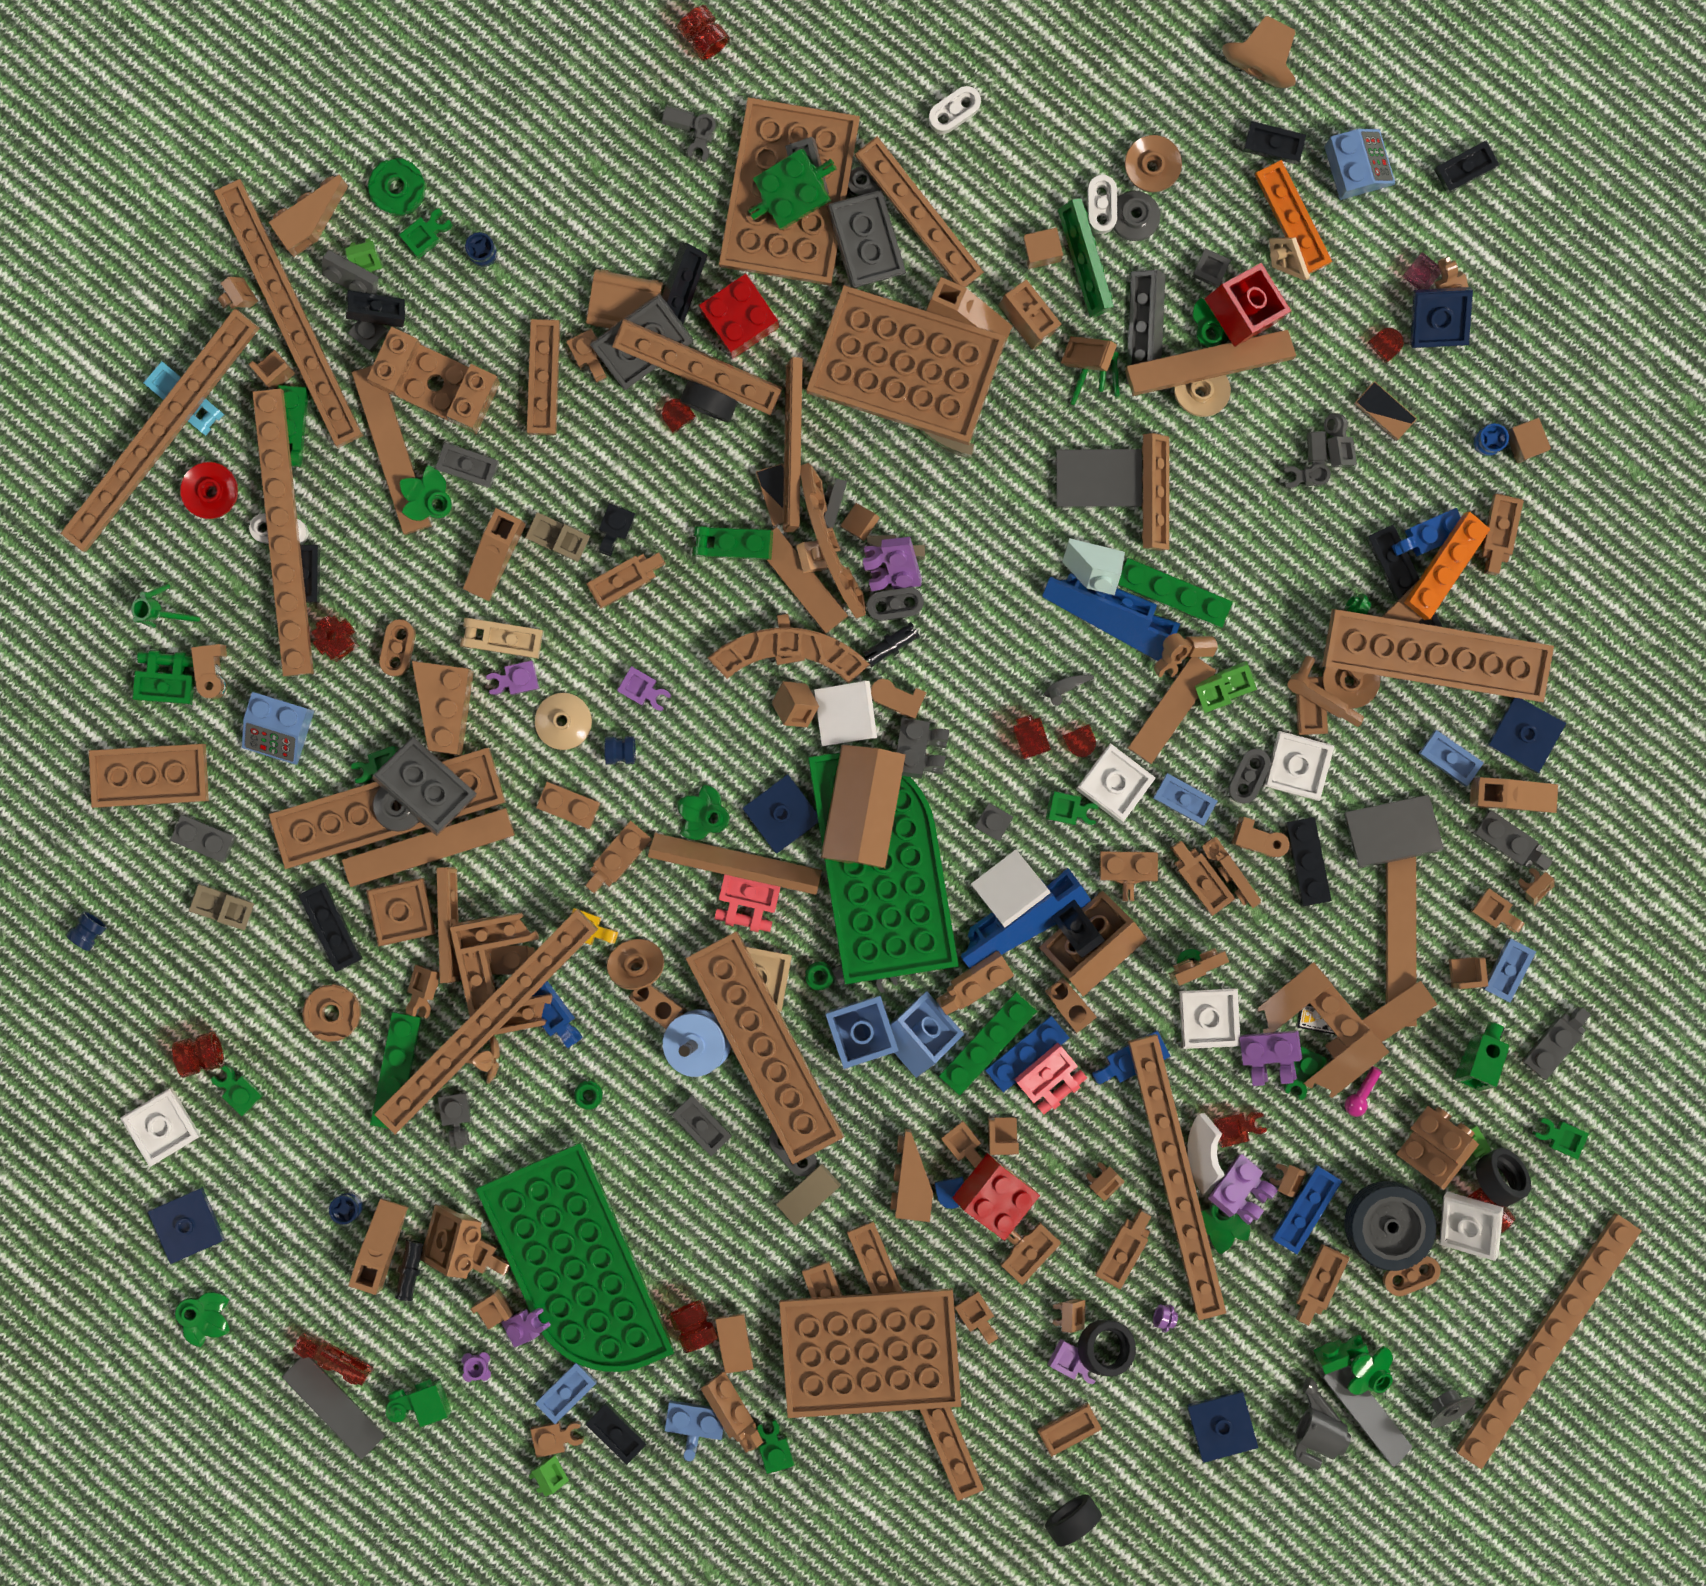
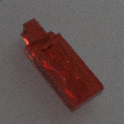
M304 1332L299 1336L293 1348V1351L303 1359L308 1357L314 1359L321 1368L328 1371L334 1370L343 1375V1379L350 1384L362 1386L370 1378L374 1370L372 1366L325 1340L320 1342Z

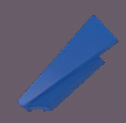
M1069 574L1066 580L1061 581L1050 577L1043 593V598L1157 661L1162 659L1164 640L1168 636L1177 633L1180 623L1154 616L1157 607L1155 603L1120 589H1116L1115 595L1087 589L1074 574Z
M1067 868L1046 886L1050 894L1008 926L1004 927L992 912L970 927L968 933L970 943L967 951L961 954V958L967 966L972 968L996 951H999L1002 955L1056 925L1051 916L1071 901L1075 900L1081 909L1085 907L1091 899L1070 869Z

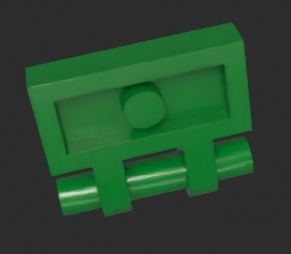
M150 650L149 653L138 652L137 662L147 664V671H135L133 700L193 705L195 676L184 675L185 667H193L192 656H186L184 652H175L174 655L161 654L159 650ZM159 666H173L172 674L158 673Z

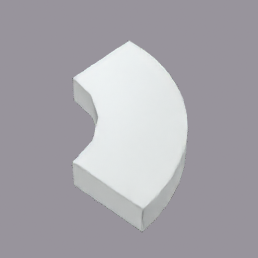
M1205 1113L1198 1114L1189 1133L1187 1147L1193 1179L1201 1193L1208 1195L1225 1174L1219 1166L1217 1158V1146L1222 1133Z

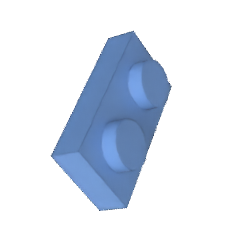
M1437 730L1433 731L1418 753L1464 786L1470 784L1484 763Z
M1168 773L1163 778L1152 798L1201 826L1205 825L1218 802Z
M1508 938L1487 978L1488 987H1483L1482 989L1510 1003L1536 951Z
M575 1363L535 1404L556 1424L597 1383V1380L583 1366Z

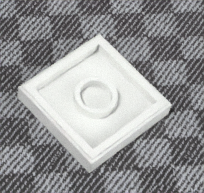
M870 681L814 690L815 699L819 705L817 714L822 746L877 738Z
M1278 731L1270 758V769L1265 777L1263 786L1320 801L1334 745Z
M1110 743L1076 790L1122 824L1153 783L1155 777Z
M1014 850L971 883L974 890L1004 927L1008 926L1050 894L1049 889L1017 850Z
M1237 988L1179 991L1183 1049L1240 1046Z
M172 1087L120 1118L149 1167L201 1137Z
M1446 1192L1443 1197L1439 1245L1496 1261L1499 1256L1504 1207Z

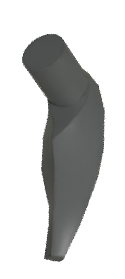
M1079 675L1061 679L1049 686L1043 696L1049 697L1052 704L1058 706L1063 702L1061 694L1093 680L1094 676Z

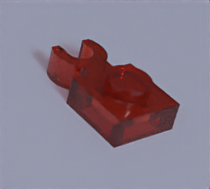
M1257 1111L1251 1112L1245 1119L1244 1113L1236 1112L1213 1118L1214 1125L1222 1133L1218 1142L1219 1147L1224 1148L1250 1141L1249 1132L1264 1134L1267 1128H1256L1254 1124L1255 1120L1264 1117V1114Z

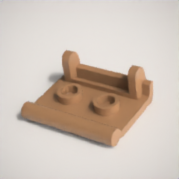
M596 269L593 276L586 323L610 329L659 293L661 295L664 283L655 279L648 280L609 272V270Z

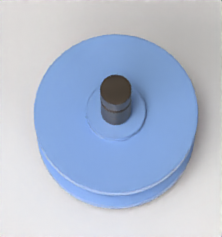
M705 1009L691 1010L676 1018L667 1027L663 1037V1051L668 1063L677 1072L690 1077H699L712 1072L727 1059L731 1050V1045L714 1012Z

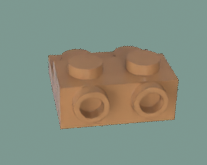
M1427 1106L1410 1128L1413 1133L1396 1155L1444 1190L1479 1144L1472 1138L1475 1133L1461 1122L1458 1126H1455L1449 1121L1452 1116L1438 1106L1433 1110Z
M435 1204L420 1260L445 1276L467 1279L468 1273L473 1268L475 1246L481 1239L482 1222L470 1215L457 1213L447 1206Z

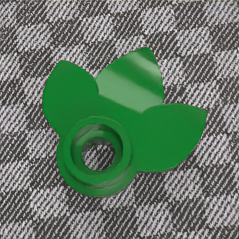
M1199 298L1192 312L1193 319L1198 326L1196 336L1199 343L1209 348L1218 346L1222 341H1230L1205 299ZM1207 329L1214 331V338L1210 339L1206 336Z
M428 465L425 468L422 480L418 478L400 480L401 494L408 501L402 513L409 519L422 521L429 516L440 519L447 516L451 511L452 501L445 492L446 480L434 467ZM434 499L441 502L440 510L433 508L432 502Z
M702 785L699 797L686 796L677 801L679 813L687 820L680 831V834L685 838L702 840L710 832H722L729 824V813L725 807L721 806V795L711 786ZM714 813H716L718 815V821L713 824L711 822V816Z
M1211 1203L1210 1209L1201 1211L1207 1235H1210V1240L1219 1254L1226 1252L1234 1243L1235 1238L1243 1241L1249 1240L1250 1224L1245 1223L1237 1213L1231 1217L1228 1215L1224 1216L1214 1203Z
M206 1292L198 1299L187 1298L177 1305L175 1317L177 1322L183 1326V1336L188 1343L196 1347H202L206 1336L218 1338L229 1333V1325L220 1313L228 1304L229 1298L220 1293ZM192 1309L196 1314L194 1317L188 1318L184 1315L185 1311Z
M1382 1346L1373 1356L1368 1353L1356 1356L1351 1364V1371L1355 1378L1348 1384L1347 1389L1355 1395H1361L1368 1390L1383 1393L1389 1389L1393 1381L1389 1370L1393 1362L1391 1351L1386 1346Z

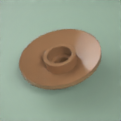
M1149 135L1138 139L1131 145L1125 158V170L1129 180L1137 188L1146 192H1160L1168 189L1176 182L1182 169V158L1176 145L1169 139L1158 135ZM1150 162L1155 163L1157 170H1149L1147 164Z
M1325 667L1323 673L1324 690L1347 703L1351 709L1365 706L1371 702L1379 690V675L1366 673L1359 681L1354 679V684L1348 686L1345 684V677L1351 675L1346 670Z
M633 939L620 944L612 951L607 962V971L611 980L617 986L628 990L642 989L651 985L659 978L664 968V957L660 948L653 942L644 939Z

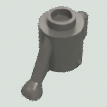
M1308 1377L1303 1386V1393L1307 1395L1310 1407L1303 1414L1295 1433L1296 1446L1293 1454L1299 1462L1318 1470L1322 1465V1459L1307 1453L1306 1449L1308 1448L1333 1460L1338 1455H1344L1347 1451L1351 1435L1347 1433V1425L1340 1420L1318 1392L1315 1380L1312 1377Z

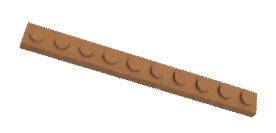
M238 179L215 190L214 192L335 446L340 448L363 437L364 435L241 179Z
M234 309L66 525L60 533L82 552H87L260 327L239 310Z
M282 389L254 391L253 401L282 672L284 677L314 674L284 391Z
M577 909L374 1115L396 1134L598 928Z
M1153 1034L1130 1040L1128 1044L1196 1318L1200 1321L1226 1314L1158 1035Z
M1613 1214L1455 1451L1482 1470L1642 1230L1620 1215Z
M874 1220L847 1231L872 1294L903 1292ZM951 1407L920 1409L957 1501L983 1491V1484Z

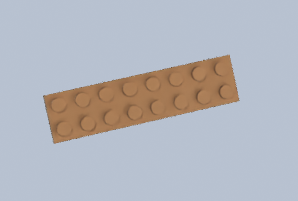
M1332 609L1322 666L1544 702L1554 646Z
M490 748L442 761L445 766L477 793L476 797L455 818L506 803ZM377 782L269 814L285 869L415 831L426 826L419 821L411 829L400 832L391 831L383 827L377 821L373 812L374 796L381 787ZM396 800L393 803V809L399 811L402 805Z
M738 931L685 958L792 1165L844 1138L845 1136Z

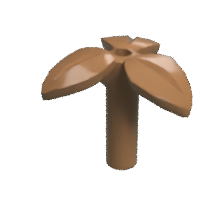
M495 1035L490 1038V1051L475 1053L466 1062L473 1064L481 1071L488 1072L487 1084L491 1083L499 1069V1063L496 1062V1059L500 1057V1047Z

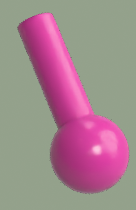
M1372 1066L1357 1093L1350 1095L1346 1099L1345 1110L1349 1115L1359 1117L1367 1111L1368 1103L1366 1099L1382 1073L1379 1068Z

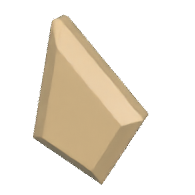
M1296 237L1269 239L1272 268L1304 281L1310 278Z

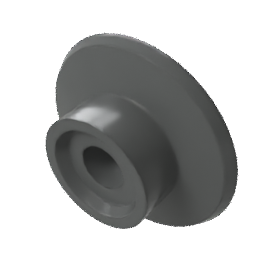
M1129 191L1120 195L1117 198V221L1113 228L1120 237L1129 241H1141L1149 238L1157 230L1160 223L1161 214L1157 202L1150 195L1141 191ZM1134 210L1139 211L1141 217L1134 218L1131 212Z
M380 787L373 800V812L377 821L386 829L396 832L406 831L414 827L419 820L403 806L399 811H395L393 803L396 799Z
M1456 1390L1443 1393L1431 1404L1436 1412L1430 1421L1431 1427L1439 1428L1457 1420L1474 1406L1476 1400L1471 1396L1460 1398Z

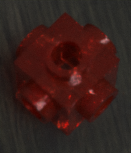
M328 615L316 623L317 628L312 631L316 638L312 642L322 655L326 653L330 660L338 662L360 646L352 635L356 631L346 618L341 620L337 616L331 618Z

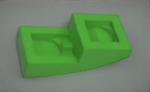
M1245 661L1207 678L1197 684L1195 689L1204 713L1231 704V699L1255 691L1257 687L1249 665Z

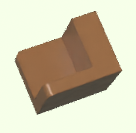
M1057 227L1024 236L1028 256V269L1061 262L1063 252Z
M276 350L270 353L258 365L254 361L248 364L271 390L278 389V385L282 386L296 374Z
M1539 418L1508 430L1509 444L1517 464L1551 449Z
M783 681L772 701L773 707L785 726L808 728L819 708L810 688L805 683Z
M1484 957L1448 959L1451 988L1488 987L1486 960Z
M988 1117V1152L990 1155L1019 1154L1017 1119L1015 1117Z
M500 1289L479 1300L470 1308L473 1314L478 1312L488 1330L503 1320H508L514 1314Z

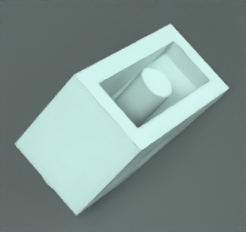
M1069 538L1063 563L1087 589L1115 595L1122 572L1125 552Z

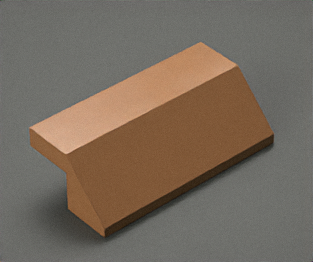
M841 745L821 858L843 863H859L885 868L906 754L879 748Z

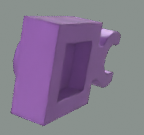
M534 661L505 666L506 675L503 676L498 673H490L486 676L487 680L497 679L499 681L498 688L489 690L491 695H499L504 692L505 688H509L510 695L540 689Z
M632 666L617 690L642 706L646 699L650 700L652 707L658 711H663L664 708L657 704V697L664 695L667 698H671V694L668 691L653 689L657 681Z
M537 1308L530 1314L526 1309L501 1322L514 1348L535 1339L540 1335L539 1333L551 1325L550 1322L541 1323L539 1321L538 1315L543 1312L542 1308Z
M1060 1339L1047 1365L1074 1380L1079 1372L1083 1380L1089 1384H1094L1095 1380L1088 1376V1370L1081 1363L1078 1348Z

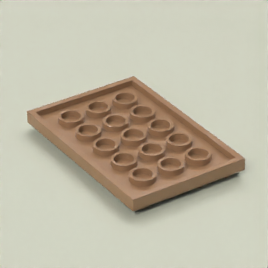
M748 97L719 267L832 285L838 243L826 206L846 200L860 116ZM813 137L816 141L821 164L832 159L837 170L825 176L829 191L828 195L831 201L784 230L778 227L773 215L769 212L754 220L748 209L762 202L753 178L787 158L786 145Z
M844 285L806 391L807 394L970 445L1006 342V336Z
M953 1288L779 1301L788 1418L961 1407Z

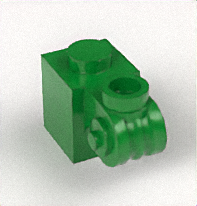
M431 1378L414 1384L415 1389L405 1393L404 1388L387 1394L389 1403L386 1406L385 1412L387 1418L394 1423L403 1421L409 1411L412 1410L415 1412L421 1428L448 1418L452 1412L440 1379L432 1382Z

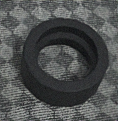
M693 381L687 382L680 398L682 404L727 423L730 422L738 403L735 399L717 390Z
M1498 1148L1478 1160L1476 1164L1477 1180L1483 1192L1491 1201L1497 1205L1508 1207L1528 1196L1531 1191V1179L1524 1163L1516 1154L1508 1149ZM1498 1169L1504 1174L1509 1186L1503 1181Z
M1097 1320L1090 1323L1082 1331L1078 1340V1354L1081 1363L1088 1371L1101 1376H1118L1126 1372L1132 1365L1136 1355V1343L1133 1334L1125 1325L1117 1321ZM1103 1331L1115 1333L1120 1343L1118 1358L1111 1365L1098 1363L1094 1355V1342L1096 1337Z
M1083 1494L1068 1501L1055 1511L1047 1520L1045 1528L1057 1546L1063 1547L1079 1540L1092 1530L1100 1521L1102 1514L1088 1494Z

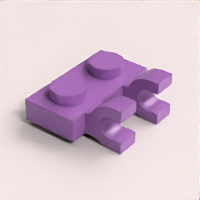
M910 537L882 540L881 547L864 546L866 558H863V565L865 571L870 570L872 579H869L871 591L882 590L889 583H892L893 589L921 586L922 577ZM882 563H886L887 568H882L879 566Z
M1298 1030L1241 1035L1239 1037L1243 1066L1252 1065L1253 1086H1264L1265 1082L1269 1081L1266 1064L1280 1063L1281 1084L1293 1083L1297 1079L1294 1061L1302 1059Z
M1240 1154L1234 1159L1208 1199L1229 1217L1237 1213L1249 1225L1253 1219L1258 1220L1264 1210L1252 1202H1247L1245 1199L1250 1192L1253 1193L1263 1204L1267 1198L1272 1199L1278 1189L1267 1181H1261L1259 1178L1263 1171L1243 1154Z

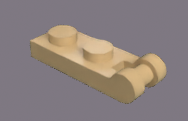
M464 618L463 627L466 628L464 638H461L460 641L461 647L539 659L543 630ZM477 629L484 630L482 640H475Z

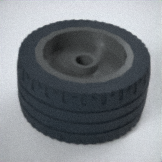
M1381 1181L1367 1185L1354 1195L1346 1209L1344 1227L1350 1246L1360 1258L1378 1269L1388 1271L1409 1269L1421 1262L1434 1244L1436 1220L1430 1205L1420 1193L1402 1183ZM1390 1222H1394L1393 1228L1390 1231H1388V1224Z

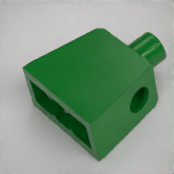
M1488 1022L1484 1034L1473 1036L1470 1039L1453 1080L1478 1091L1497 1087L1509 1050V1045L1500 1041L1505 1029L1503 1026L1494 1022Z

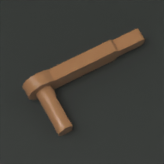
M1306 656L1298 673L1291 675L1287 684L1288 688L1293 693L1304 696L1336 717H1342L1356 727H1359L1363 722V715L1348 707L1347 703L1309 680L1308 675L1315 659L1311 656Z

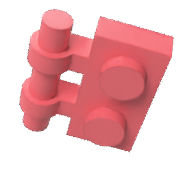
M724 875L719 900L729 902L730 904L728 911L717 908L714 919L723 921L725 925L732 927L736 924L749 927L750 931L759 932V930L770 932L773 921L762 919L763 911L775 913L781 887ZM738 905L755 908L753 917L737 913Z
M1057 1043L1014 1080L1033 1103L1042 1096L1045 1098L1037 1105L1038 1109L1045 1115L1052 1108L1055 1110L1061 1105L1060 1101L1072 1091L1074 1093L1081 1088L1079 1085L1087 1079V1076L1081 1069L1073 1076L1070 1075L1078 1066L1062 1046ZM1063 1079L1065 1083L1051 1093L1050 1090Z

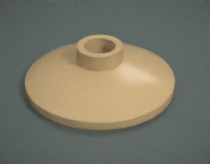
M1226 375L1174 387L1175 398L1179 405L1186 412L1199 417H1209L1219 413L1228 403L1231 393L1230 383ZM1195 390H1202L1204 396L1197 395Z
M557 693L549 696L539 705L535 715V728L540 739L548 746L559 750H568L579 746L588 737L592 726V717L588 706L579 697L569 693ZM566 716V725L559 726L557 724L558 717Z

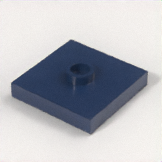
M1471 287L1414 290L1411 347L1469 345L1473 289Z
M1513 697L1487 746L1537 774L1540 773L1566 723L1524 699Z
M788 774L742 808L776 854L818 824L817 812Z
M203 1187L148 1211L170 1264L225 1240Z
M1242 1390L1187 1405L1203 1463L1258 1448Z

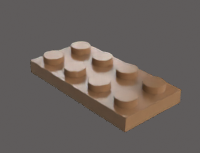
M206 744L89 750L91 808L209 801Z

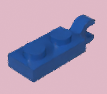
M1457 508L1405 530L1408 538L1392 545L1395 555L1398 556L1413 549L1417 557L1442 546L1461 518Z
M546 981L533 995L552 994L553 997L551 1004L545 1003L541 1018L547 1021L542 1027L550 1037L557 1033L564 1045L569 1048L583 1037L575 1027L569 1024L575 1017L550 983Z
M1157 1030L1146 1035L1157 1034L1163 1059L1171 1057ZM1129 1044L1107 1055L1106 1058L1109 1065L1092 1073L1096 1083L1099 1085L1114 1076L1121 1083L1136 1075Z

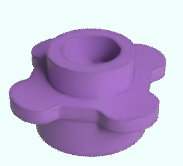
M482 1352L480 1355L466 1353L462 1357V1363L464 1364L463 1379L467 1382L480 1379L487 1381L491 1377V1371L488 1369L490 1355L486 1352ZM477 1364L479 1369H474V1365Z

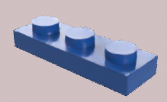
M1050 1015L988 1066L985 1071L1004 1093L1016 1083L1014 1080L1055 1044L1059 1043L1062 1045L1066 1042L1069 1036Z
M1315 1165L1271 1238L1298 1255L1342 1183V1180Z

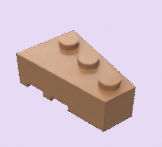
M412 661L428 750L462 756L474 671L467 668Z

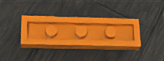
M1280 160L1256 172L1255 177L1285 238L1296 237L1308 273L1311 274L1331 264L1332 259L1283 161Z
M1470 511L1464 513L1404 603L1422 619H1431L1490 531V528Z

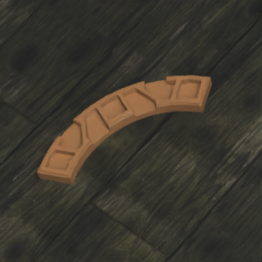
M811 464L801 465L800 474L804 497L823 557L836 586L855 618L865 616L864 594L855 581L849 567L841 564L836 553L841 551L834 530L833 528H827L824 519V512L827 511L822 480Z
M791 627L771 628L746 634L722 646L708 657L726 679L751 663L780 656L800 657L818 662L832 669L848 684L870 665L860 654L833 637L807 629Z

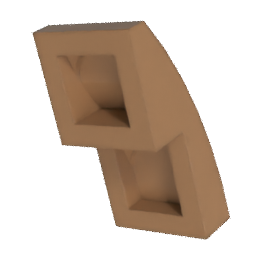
M745 1313L717 1317L715 1320L725 1373L754 1369Z

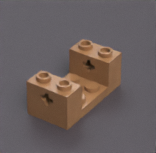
M394 327L390 328L367 377L372 386L476 435L500 385L496 375L473 364L467 367L421 345L417 338ZM434 376H439L444 380V386L439 391H432L428 388V382Z

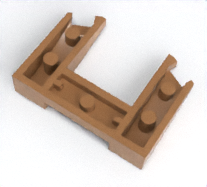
M522 913L458 922L450 927L470 1017L496 992L487 949L538 940L540 938L536 930L531 933L520 920L524 916ZM552 994L532 996L494 1035L544 1026L547 1020L541 1017L545 1003L551 1004Z
M1313 962L1259 1006L1258 1012L1265 1010L1269 1028L1263 1029V1033H1273L1309 1003L1347 1047V1049L1304 1083L1311 1089L1315 1083L1331 1090L1329 1097L1333 1098L1386 1056L1389 1051Z

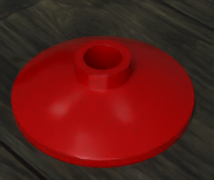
M204 462L195 465L185 474L181 482L180 494L183 504L192 514L203 519H216L227 514L235 505L238 497V485L234 475L225 466L214 462ZM211 487L216 488V494L213 497H209L207 494Z

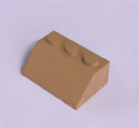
M1103 890L1082 910L1104 938V942L1081 958L1061 929H1059L1039 947L1082 996H1085L1147 940L1136 923Z

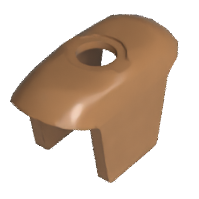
M1265 16L1245 42L1227 43L1222 46L1223 55L1227 61L1249 75L1276 88H1291L1296 84L1294 75L1286 65L1295 36V30L1269 16Z

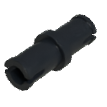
M910 622L895 633L884 635L882 641L864 650L862 654L865 660L869 661V666L872 668L891 654L897 655L901 648L919 639L920 636L917 630L913 629L914 625Z
M406 1240L402 1265H399L397 1270L400 1275L395 1298L413 1301L416 1279L421 1273L419 1264L424 1243Z

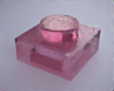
M1421 252L1402 277L1418 290L1429 289L1441 272L1438 264Z

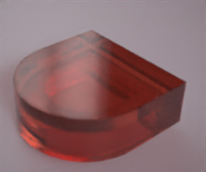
M1384 328L1367 343L1387 364L1401 351L1403 337L1394 328Z
M671 399L663 406L662 417L673 434L696 419L690 407L682 404L680 399Z
M1089 724L1062 736L1069 752L1076 757H1086L1096 747V739Z

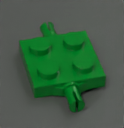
M799 149L754 177L753 180L761 193L762 202L748 209L751 217L756 220L759 216L769 212L773 215L778 227L784 230L830 202L831 199L824 188L823 177L837 170L832 159L816 167L810 162L805 150Z

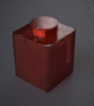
M1028 715L1016 720L1017 725L1011 729L1022 760L1051 750L1041 718L1033 719L1032 715Z

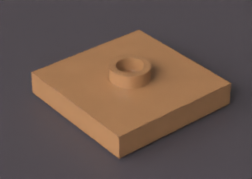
M424 878L366 891L378 947L436 934Z

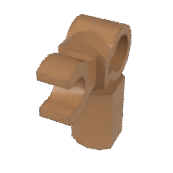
M1178 633L1172 634L1163 642L1162 659L1157 661L1154 671L1158 677H1162L1165 671L1171 677H1174L1178 672L1177 664H1180L1185 657H1213L1218 648L1217 641L1213 636H1186L1184 639Z

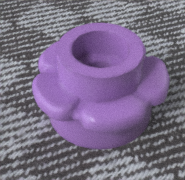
M1160 1304L1154 1312L1153 1325L1156 1328H1160L1164 1333L1168 1332L1169 1328L1173 1329L1178 1320V1314L1174 1311L1173 1305L1165 1306Z

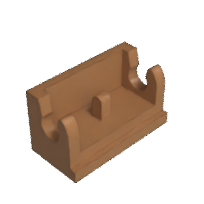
M1027 279L1005 294L998 305L1032 350L1038 347L1046 337H1051L1057 328L1061 326V322Z

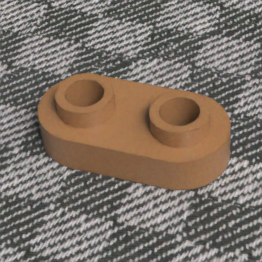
M405 620L392 621L385 631L379 663L382 671L392 677L404 675L408 671L411 662L416 632L414 627ZM400 630L406 631V637L403 640L397 638V633ZM397 657L400 659V665L397 668H393L391 661Z
M1426 1255L1421 1262L1409 1269L1399 1271L1386 1270L1383 1275L1384 1287L1395 1296L1407 1295L1435 1283L1440 1277V1265L1434 1258ZM1427 1264L1428 1271L1425 1274H1420V1266ZM1396 1275H1400L1402 1278L1401 1283L1398 1285L1393 1284V1278Z

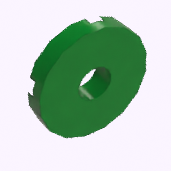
M395 158L380 162L373 169L368 180V188L372 202L382 212L391 216H404L414 212L421 205L425 197L426 183L421 171L412 162L403 158ZM393 181H403L404 189L398 194L390 192V185Z

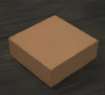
M856 503L840 527L865 541L880 517Z

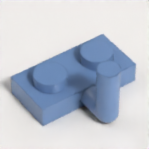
M669 1401L665 1431L687 1435L684 1459L686 1461H692L695 1458L699 1437L722 1440L724 1428L710 1406Z

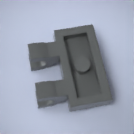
M902 718L897 753L906 754L902 776L922 779L923 771L943 775L946 756L931 755L927 757L925 754L927 745L940 748L947 747L949 729L929 730L930 722Z

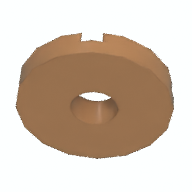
M337 984L324 985L313 991L305 1000L302 1011L304 1024L312 1035L317 1039L327 1042L340 1041L351 1035L358 1027L361 1018V1007L356 995L347 987ZM329 1005H334L339 1010V1017L335 1021H330L325 1017V1009Z

